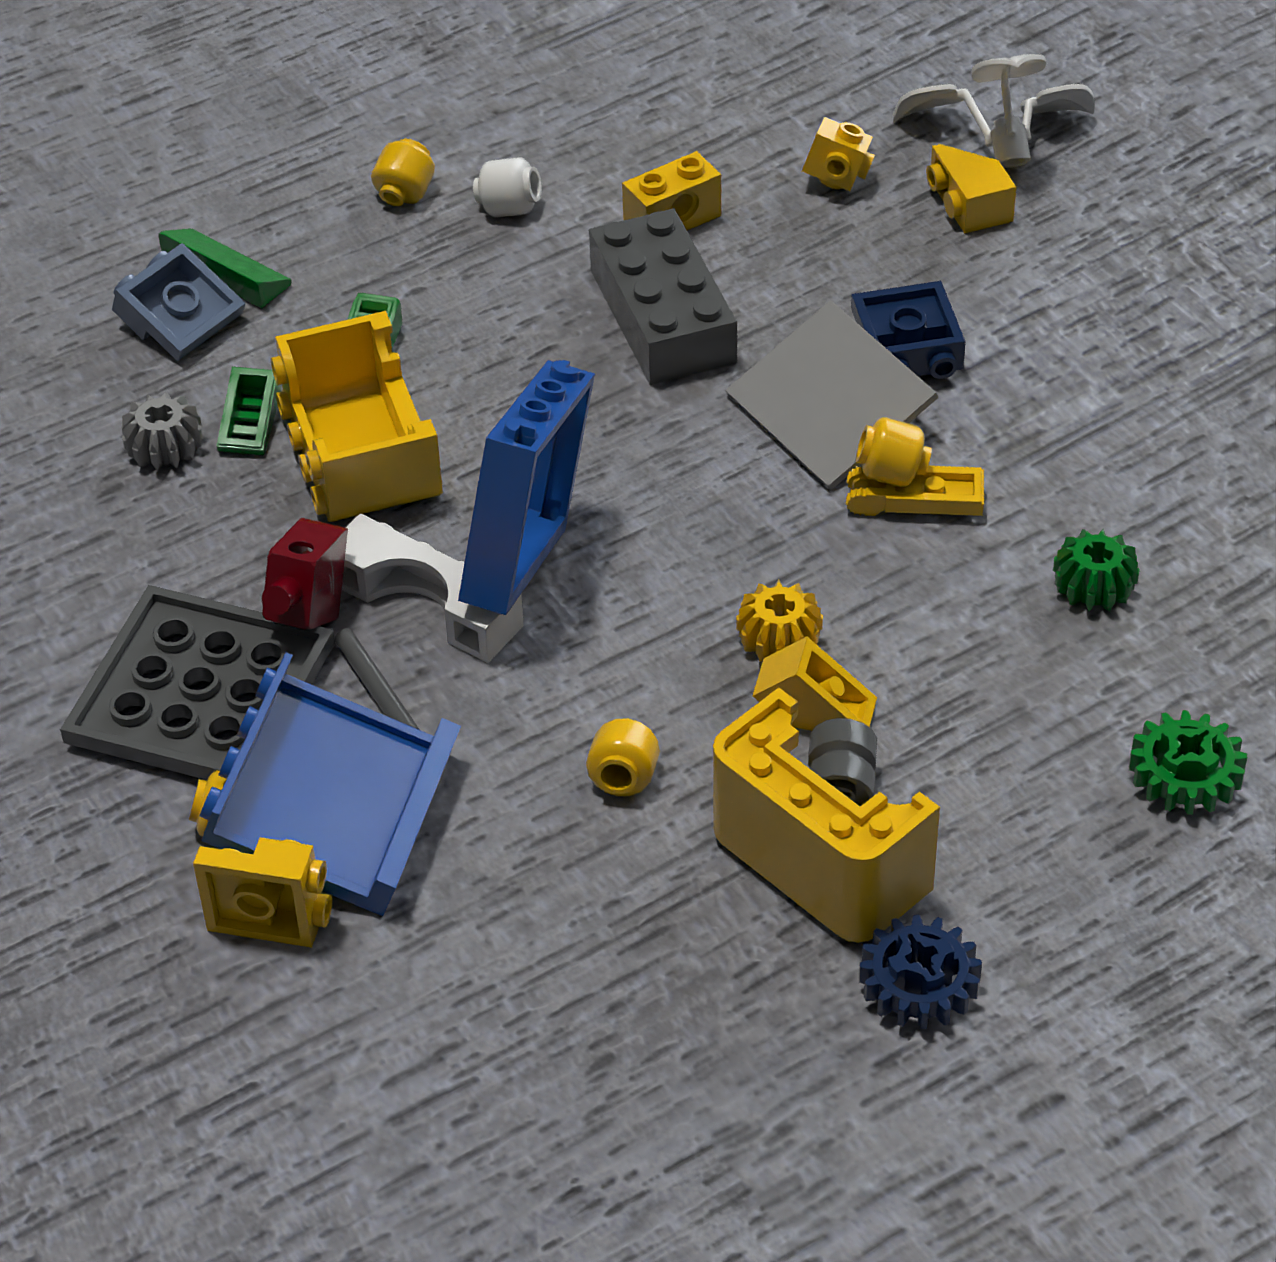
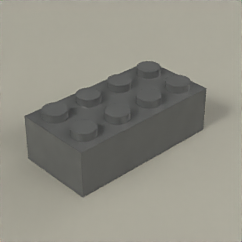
M674 208L589 229L591 272L649 385L737 363V320Z

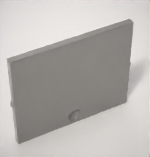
M831 300L781 343H778L773 350L725 390L731 399L830 491L847 477L848 471L861 465L856 463V453L861 434L866 425L873 426L882 417L910 423L939 398L930 386Z

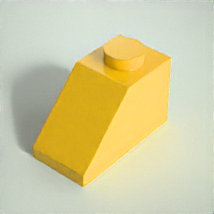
M808 636L763 658L752 696L760 702L779 687L797 700L798 716L791 725L794 728L813 731L815 726L836 718L853 719L870 727L877 697Z

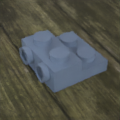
M181 243L168 253L166 251L158 253L149 262L147 268L136 276L129 274L124 277L114 289L113 294L115 296L112 311L142 340L151 335L179 361L244 312L246 303L193 252Z

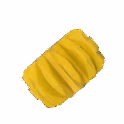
M779 579L774 587L768 588L758 583L754 594H744L739 615L736 616V630L739 631L744 651L756 652L759 662H762L763 658L807 636L817 644L819 642L820 630L823 629V615L821 614V608L818 607L815 594L803 593L799 583L789 588L783 587Z

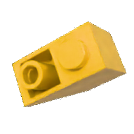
M942 144L932 146L931 165H928L926 169L928 184L932 191L938 192L944 201L947 215L950 218H955L964 234L1014 222L1017 187L999 160Z

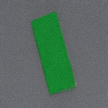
M192 228L161 231L158 235L161 251L168 253L183 243L240 298L260 308L265 307L292 285L290 278Z

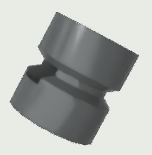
M844 718L826 720L815 726L810 733L809 768L857 805L862 806L874 796L877 737L874 731L862 722Z

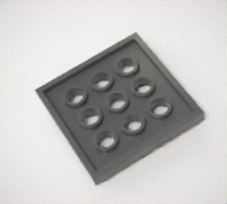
M148 585L62 725L60 731L63 743L208 780L212 772L220 771L230 747L233 746L241 749L245 741L244 738L237 735L226 740H219L214 738V736L222 734L226 730L238 732L249 706L259 710L263 702L260 698L249 702H239L235 698L243 697L247 693H256L266 669L270 668L277 671L285 652L293 655L286 674L313 685L335 644L333 629L321 626L313 629H301L268 621L263 618L262 612ZM176 634L186 635L177 642L163 641V639L171 638ZM222 645L232 647L229 651L221 654L209 652L210 650L220 648ZM269 656L279 658L277 662L271 665H259L256 663L265 660ZM155 669L165 671L156 678L148 679L141 677L153 672ZM201 681L212 683L203 690H191L188 688L189 686L199 684ZM133 706L143 708L135 715L125 716L119 714L121 711L129 710ZM180 718L190 719V722L182 727L172 728L166 726L167 723L175 722Z

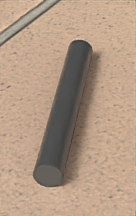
M351 629L339 631L335 636L336 644L385 716L419 729Z

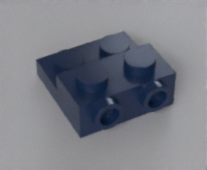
M942 281L851 294V310L856 323L917 376L931 374L934 378L945 379L952 376L956 370L964 369L966 341Z

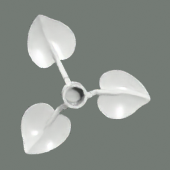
M1025 54L1013 56L1010 59L994 58L977 63L971 69L972 79L976 82L983 83L1001 79L1005 117L993 122L994 129L990 130L969 91L967 89H956V86L952 84L924 87L907 92L899 99L893 112V121L895 123L907 115L925 109L965 101L985 137L986 146H993L995 159L999 160L1003 168H1010L1026 164L1031 160L1028 140H1031L1030 124L1033 113L1078 110L1093 115L1095 101L1091 89L1082 84H1070L1045 89L1038 92L1036 97L1026 99L1020 103V109L1024 113L1023 122L1020 124V118L1013 116L1009 78L1035 74L1042 71L1047 65L1045 56Z

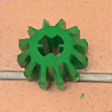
M1082 529L1077 538L1066 537L1064 544L1057 552V556L1054 557L1053 564L1057 593L1066 594L1069 605L1080 602L1085 603L1089 612L1094 605H1101L1110 611L1115 602L1127 603L1128 597L1131 595L1132 590L1135 589V584H1138L1140 572L1135 547L1125 545L1123 535H1117L1112 538L1106 536L1104 529L1098 535H1092Z

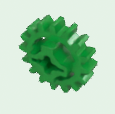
M1188 710L1182 711L1180 720H1173L1167 712L1162 713L1159 726L1147 720L1144 723L1143 733L1135 734L1133 737L1129 760V771L1135 772L1133 784L1135 787L1148 786L1146 794L1148 801L1156 800L1159 797L1166 799L1165 810L1171 811L1178 803L1184 804L1186 813L1193 815L1195 805L1202 804L1207 811L1213 812L1215 811L1217 799L1229 804L1232 801L1234 790H1241L1247 753L1240 752L1242 745L1241 737L1227 738L1229 725L1227 723H1222L1216 727L1209 725L1210 715L1206 713L1199 721L1191 720ZM1153 756H1156V757H1157V764H1156V762H1155Z

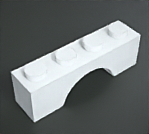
M361 513L346 527L348 528L342 582L343 591L367 603L394 593H416L432 598L444 607L448 644L486 663H489L524 626L521 595L507 615L458 601L464 561H457L435 550L429 544L418 542L394 530L390 525L383 522L379 523Z

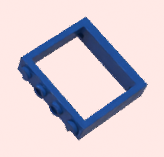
M548 360L486 437L458 601L507 615L566 530L595 373L571 367L570 361L558 360L553 362Z

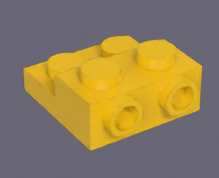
M260 837L254 854L242 853L231 848L199 847L193 866L207 931L312 948L319 927L325 928L328 925L332 911L331 895L321 894L326 881L327 864L326 861L315 859L313 845L301 844L289 839L275 840Z

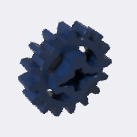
M913 915L912 925L904 926L897 918L892 919L891 932L889 934L884 930L876 928L873 931V943L864 944L862 947L859 983L864 984V999L866 1001L878 1000L877 1014L881 1017L889 1014L891 1011L898 1013L897 1025L902 1027L908 1022L910 1017L918 1019L921 1029H927L929 1018L937 1017L944 1026L950 1024L951 1010L965 1015L968 1012L969 999H977L979 994L982 960L975 958L977 946L975 942L961 943L963 929L959 926L951 929L949 932L942 930L943 919L939 917L932 922L931 926L923 925L920 915ZM957 975L955 980L952 982V976Z

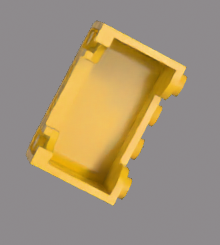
M386 311L275 336L278 356L271 357L270 361L277 386L282 385L283 391L276 392L279 413L282 420H291V423H287V430L293 451L302 450L303 454L298 455L303 479L305 483L313 481L315 485L310 487L315 512L317 515L325 514L329 523L358 516L360 513L366 514L439 496L443 493L437 433L431 419L420 421L402 377L398 352H392L390 333H393Z
M778 687L715 737L713 744V829L715 837L723 846L836 935L852 942L869 941L873 939V931L876 928L881 930L887 929L891 925L892 919H899L934 889L940 806L920 791L912 797L911 803L907 804L887 803L888 797L879 791L862 806L857 805L789 753L799 745V731L791 726L798 716V701Z

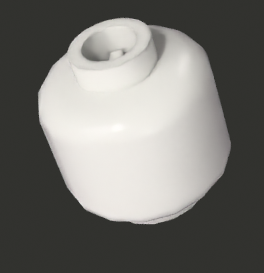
M516 157L485 162L480 170L479 177L474 179L473 193L476 202L482 204L488 214L497 218L529 213L534 207L535 202L541 198L542 185L538 170L534 166L531 167L525 159Z

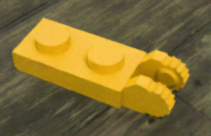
M856 466V468L848 471L847 484L851 488V492L847 493L846 505L847 509H850V512L854 514L876 516L885 510V512L983 516L984 469L982 467L928 466L924 476L916 474L913 481L905 487H897L869 479L864 475L862 466Z

